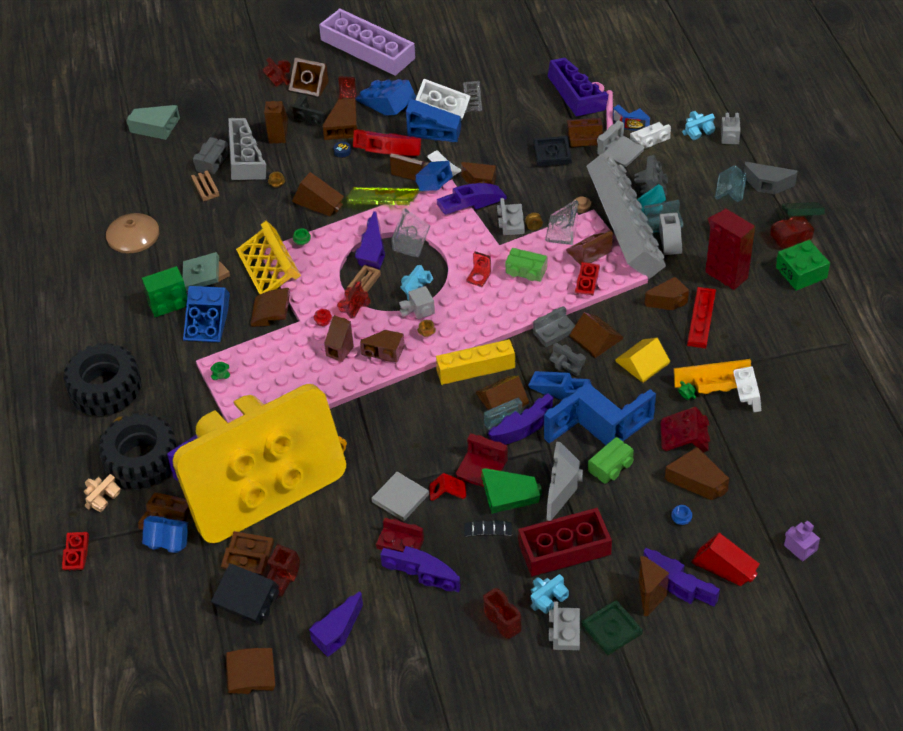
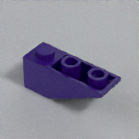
M373 211L372 216L368 218L367 230L362 234L361 246L357 248L355 257L359 266L367 265L380 270L385 257V250L379 219L376 211Z
M359 591L354 596L348 597L345 603L331 610L325 618L315 622L309 629L311 641L327 657L345 644L363 606L361 592Z

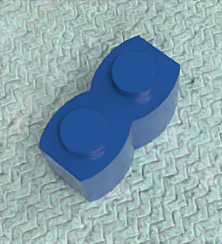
M149 516L144 519L142 544L148 545L151 549L163 547L172 553L180 552L187 545L188 522L159 516Z

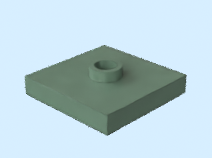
M217 252L183 261V280L186 291H188L189 286L203 287L218 283L219 255Z

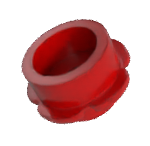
M319 309L315 312L314 320L318 325L326 326L331 322L332 315L329 310Z

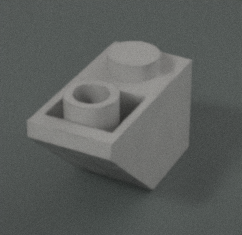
M678 213L660 214L658 230L664 255L682 254L681 225Z

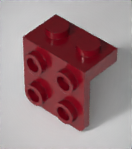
M695 406L664 417L661 420L662 449L668 451L693 443L702 452L709 451L708 442H710V437L708 434L709 420L707 416L703 415Z
M470 433L467 439L468 452L456 472V477L484 487L481 479L482 469L502 471L508 461V446L501 442Z

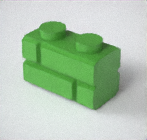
M512 248L505 263L506 274L541 282L547 270L548 256Z
M615 437L588 460V471L593 476L598 477L604 484L608 483L611 479L615 480L623 468H629L632 465L634 450Z

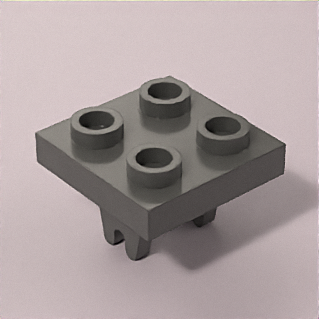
M654 155L648 156L646 170L636 173L634 181L635 183H647L641 186L642 191L640 193L642 195L659 184L663 187L664 194L667 196L666 184H668V177L666 173H663L660 161H657Z

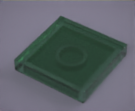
M818 202L782 203V210L788 216L825 214V208Z
M617 600L582 620V626L607 655H610L643 634V629Z

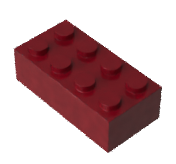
M726 208L711 220L705 272L733 290L747 280L755 226Z
M598 507L518 529V544L531 577L611 555L612 539Z

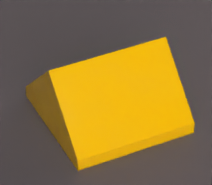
M658 338L641 340L619 356L616 362L644 383L667 366L670 360Z

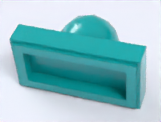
M658 184L638 198L637 201L642 205L641 210L644 214L648 212L655 214L662 209V202L666 200L663 187Z

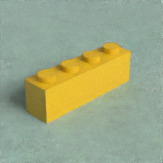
M510 339L436 356V369L441 385L515 368V352Z

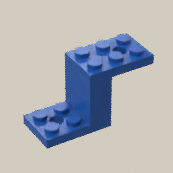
M587 383L583 387H579L568 398L562 399L554 408L546 411L544 414V439L550 444L574 425L580 423L605 445L615 437L624 441L654 419L656 393L650 389L646 393L640 394L635 401L625 405L621 410Z

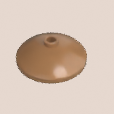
M130 213L120 216L109 225L106 231V239L109 246L121 253L143 251L152 246L159 236V226L155 219L141 213Z

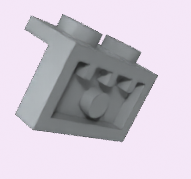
M500 198V205H497L498 216H501L498 220L499 228H503V235L525 234L522 204L505 205L504 198Z
M554 602V609H549V622H554L553 628H549V641H553V650H579L580 608H558V602Z

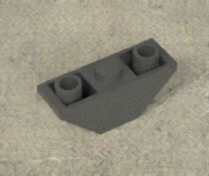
M745 162L743 177L757 192L775 195L795 186L798 171Z

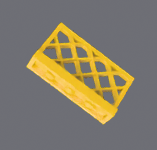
M268 221L261 224L262 230L236 249L259 294L275 290L293 277L296 280L301 276L277 230ZM265 236L263 244H258L259 239ZM251 247L249 255L243 253L246 249ZM256 248H261L259 255H254ZM266 248H271L269 255H264ZM252 259H257L255 266H250ZM268 259L265 267H260L262 260ZM273 260H278L275 267H270ZM258 271H263L261 278H256ZM274 271L272 278H267L268 272ZM279 271L285 273L284 276L277 279ZM265 282L270 283L269 287L263 291Z

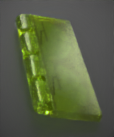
M353 187L347 196L348 204H361L363 201V204L377 205L380 203V205H394L396 201V205H410V202H414L419 194V189Z

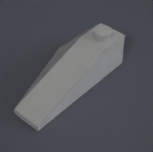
M556 442L555 462L552 467L547 503V521H551L577 490L578 481L582 482L583 470L579 469L580 461L561 442Z

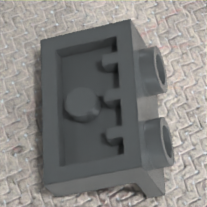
M562 306L534 320L533 334L545 347H548L570 336L575 324L566 316V308Z

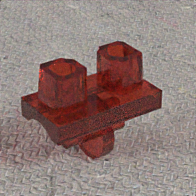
M270 57L266 59L268 65L262 69L265 75L270 78L276 87L282 82L288 85L290 81L285 77L284 73H289L291 68L290 62L280 60L278 65H276Z
M355 282L353 287H347L345 290L346 300H340L337 304L340 312L347 313L349 318H355L361 307H367L370 304L368 293L362 289L361 282Z

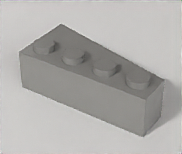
M228 118L231 180L266 179V163L262 158L261 151L258 150L256 140L252 136L246 118Z

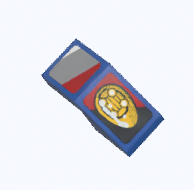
M620 105L613 107V121L617 122L619 120L623 122L624 129L637 131L650 126V117L641 109L628 113Z

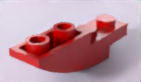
M356 129L353 135V147L382 154L393 153L397 155L419 156L421 138Z

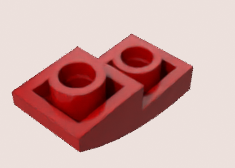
M581 263L575 293L594 296L600 271L599 264Z
M88 532L67 533L66 549H63L62 570H84L89 542Z

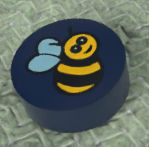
M338 142L334 145V154L337 157H347L350 155L351 147L349 143Z

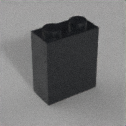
M229 563L211 602L220 609L262 625L263 621L269 616V608L272 602L279 595V586L271 579Z

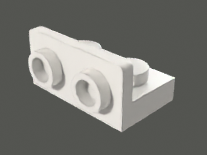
M658 122L630 133V139L643 145L644 149L670 139L671 126L669 124L663 126Z
M753 366L734 370L733 373L740 401H747L748 405H752L753 412L761 411L760 394Z

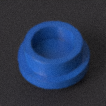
M678 505L673 509L671 517L675 523L685 525L692 520V512L689 507Z

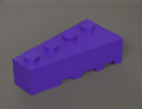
M566 58L550 60L548 78L575 116L606 110L608 93L600 91L596 83L592 84L588 80L589 77L579 73V69Z

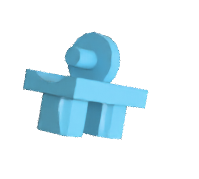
M692 111L690 118L686 119V128L682 131L684 136L689 135L692 140H696L701 137L702 133L700 130L702 129L706 135L714 133L716 128L713 123L715 119L713 113L703 117L702 113L698 114L696 111Z
M417 265L409 276H404L401 279V289L406 293L408 301L409 291L421 288L426 283H431L433 277L430 271H424L422 265Z
M560 574L551 581L548 578L542 580L539 577L533 580L535 587L531 589V608L534 611L539 608L547 614L549 609L554 607V602L551 600L554 596L560 602L569 597V590L564 585V578Z

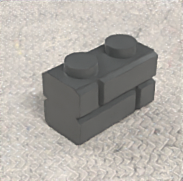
M212 137L206 143H203L201 151L195 154L193 158L197 172L204 173V171L208 170L209 174L213 176L229 154L228 143Z

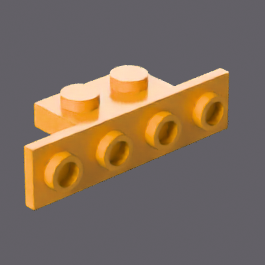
M746 359L674 368L675 388L680 387V381H683L685 384L688 382L694 385L697 391L703 394L719 390L730 391L737 388L733 371L751 367V360Z

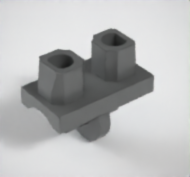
M555 343L553 344V352L549 360L555 363L557 370L565 369L578 376L582 366L585 364L586 356L581 353H573L566 344L562 346Z

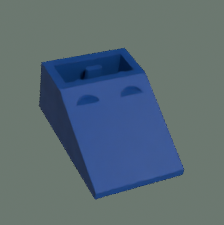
M388 79L385 81H373L370 84L371 86L362 90L355 99L383 115H396L408 105L410 98L415 99L416 95L409 80L397 79L390 81Z
M189 286L184 341L221 342L230 296L226 288Z

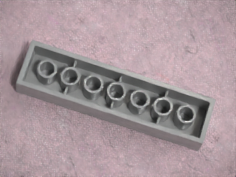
M602 153L587 165V169L627 264L650 279L666 267L663 260L664 255L657 247L659 244L652 235L653 230L646 222L648 219L641 210L642 205L636 199L637 194L631 188L632 183L625 174L627 172L621 164H616L612 157H607Z

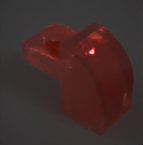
M277 544L268 561L272 569L267 578L278 584V596L282 597L290 581L294 582L297 576L300 558L296 551Z

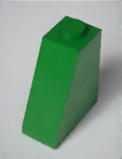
M487 468L482 469L481 479L491 514L539 503L542 488L540 483H536L535 477Z

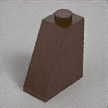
M355 98L338 99L323 124L324 140L353 138L354 130L357 129Z
M283 101L265 102L264 115L269 144L286 143L288 117Z
M309 172L300 183L292 202L331 216L334 212L338 213L342 208L343 204L341 202L344 196Z
M698 447L666 466L665 479L668 482L705 498L714 500L718 496L725 495L728 491L729 477Z

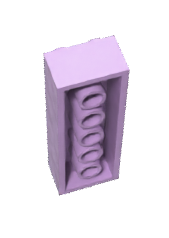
M338 9L319 25L322 41L395 76L415 59V45L413 42L342 9Z

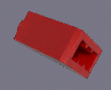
M720 532L703 544L691 561L694 565L739 586L746 582L751 583L758 574L756 569L760 564Z

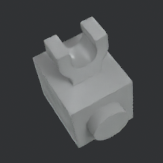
M726 113L725 117H722L721 124L722 144H739V113H735V117H729V113Z
M426 286L409 291V301L399 302L402 316L414 312L417 319L435 314L434 300Z

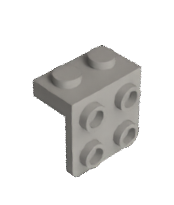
M618 120L598 137L597 154L603 153L607 157L610 156L616 164L627 167L644 151V146L623 136L624 123Z

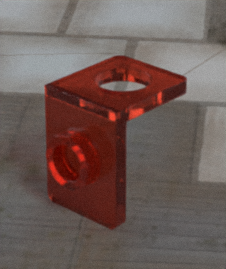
M339 76L340 94L338 99L346 97L356 98L355 77Z
M474 251L473 270L466 279V282L483 287L491 275V256ZM482 275L483 279L476 281L473 279V276Z

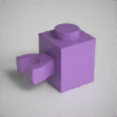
M806 521L805 524L801 522L796 527H791L785 534L784 546L802 562L818 550L820 538L812 532L814 526L809 521Z

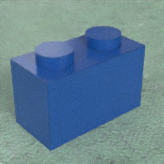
M449 160L430 162L416 174V183L420 191L439 190L453 177Z

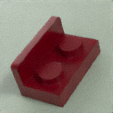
M384 518L383 530L376 543V548L379 550L386 548L403 552L405 546L420 550L424 541L423 528L415 524L410 525L400 522L397 519Z

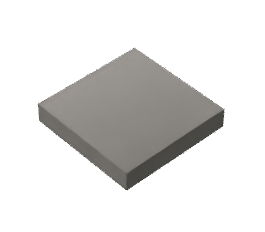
M396 472L372 497V502L400 520L405 521L429 495V490L401 473Z

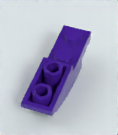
M475 183L453 188L452 194L437 199V205L446 215L470 206L479 209L499 202L500 198L505 200L507 196L497 185Z
M547 393L543 398H538L534 405L529 409H525L521 415L515 411L510 416H505L497 427L494 426L490 429L488 439L506 445L536 432L544 426V414L548 409L552 408L553 397Z
M405 546L403 552L386 548L382 549L380 555L383 567L389 570L403 571L410 575L416 574L418 575L419 583L428 587L434 586L449 592H460V577L436 557Z
M645 548L643 556L669 572L667 588L669 592L690 604L696 598L715 607L719 598V588L711 583L701 581L691 574L684 573V564H681L678 560L670 559L661 555L658 551Z

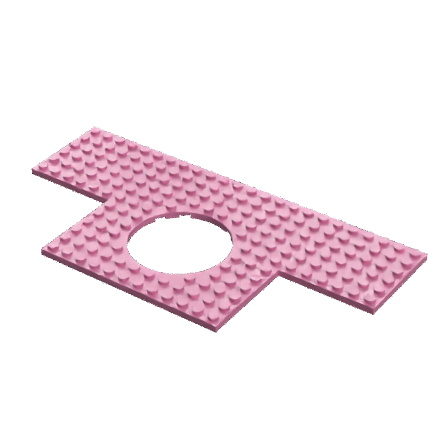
M449 180L439 190L419 191L413 196L408 195L310 231L311 240L307 244L298 245L294 243L293 238L283 241L301 276L296 280L293 277L290 278L279 289L289 288V306L299 322L196 360V364L227 423L243 416L242 412L234 405V400L245 395H254L265 405L305 384H314L325 393L329 408L331 409L436 367L437 355L505 340L532 329L534 320L552 312L554 309L564 306L566 308V315L646 284L648 283V277L627 264L618 240L613 234L612 252L592 262V264L600 265L594 296L575 293L581 265L567 253L566 249L595 233L610 230L595 210L499 245L471 206L446 215L437 205V199L452 194L453 188L457 187L453 180ZM373 211H376L379 219L382 239L394 237V235H406V238L416 240L421 238L429 242V245L443 256L448 266V276L443 288L433 297L435 314L417 319L414 312L402 316L400 311L371 309L354 301L343 289L340 282V270L346 262V257L349 253L360 248L362 234L367 230V221L372 216ZM266 248L264 255H269L271 248ZM512 248L548 256L547 270L541 282L506 274L505 263ZM263 259L265 265L268 259ZM273 260L270 267H275L278 260ZM279 271L277 279H280L285 273ZM319 309L329 310L332 317L335 315L351 321L354 347L343 362L326 356L324 342L330 323L326 326H320L316 323L314 315ZM422 320H431L434 323L436 332L429 337L420 335L417 329ZM383 330L403 333L405 346L396 363L361 355V339ZM216 362L227 363L230 367L228 369L230 377L228 379L212 380L211 366Z

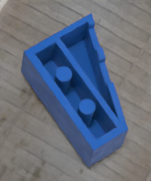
M410 98L406 110L408 136L458 142L461 131V116Z

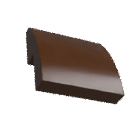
M601 118L567 120L571 147L598 145L597 139L603 134Z
M289 288L271 290L255 297L251 327L269 326L270 320L286 319L290 298Z
M154 492L146 504L147 511L139 520L138 528L143 530L144 519L149 516L186 521L190 512L186 499Z
M234 531L229 548L226 547L221 568L227 569L229 563L262 575L268 563L274 539Z
M249 648L226 653L228 693L250 694L251 690H274L275 676L272 648Z

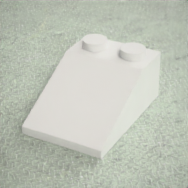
M423 79L416 100L461 116V121L470 96L426 79Z

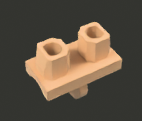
M112 474L103 482L99 477L95 480L87 479L85 481L87 488L84 490V493L89 495L86 498L87 503L85 507L88 510L94 508L102 512L108 505L103 496L107 494L112 499H115L119 495L121 489L114 482L115 477Z

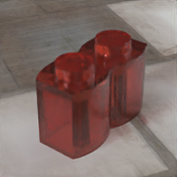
M797 215L788 220L774 223L771 227L770 235L781 248H789L796 243L811 240L814 228L803 215Z
M494 588L484 594V613L491 622L496 624L500 634L510 639L520 633L521 614L513 604L508 603L506 595L498 588Z

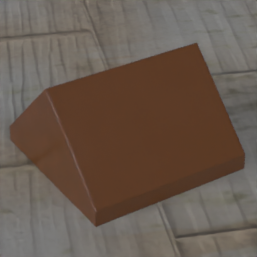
M295 58L289 90L320 97L328 84L327 65Z
M390 154L391 174L416 181V174L429 164L428 162L410 157Z
M611 230L595 233L570 246L566 251L580 265L582 262L592 263L612 252L613 233Z
M585 312L570 333V338L595 358L623 340V336L600 317Z
M508 376L476 391L477 396L495 420L529 404L519 376Z
M640 556L638 581L644 616H649L667 596L669 572L647 557Z

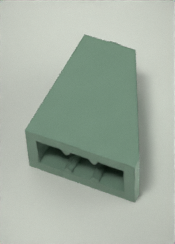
M170 105L134 109L127 117V125L130 132L166 140L180 119L178 106Z

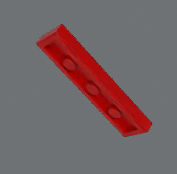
M697 287L687 346L706 349L716 289Z

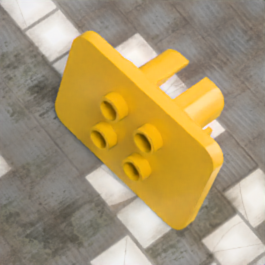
M302 385L265 405L254 395L242 396L233 402L242 412L243 416L227 423L216 410L206 414L196 425L197 439L183 445L176 451L173 457L175 472L197 530L207 542H221L232 536L234 531L240 532L333 483L343 475L346 469V460L326 395L316 385Z

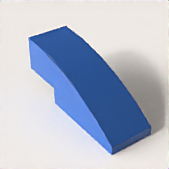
M535 371L528 386L537 392L545 395L548 393L553 398L562 400L572 395L579 387H583L587 383L591 386L592 384L590 379L572 378L570 373Z

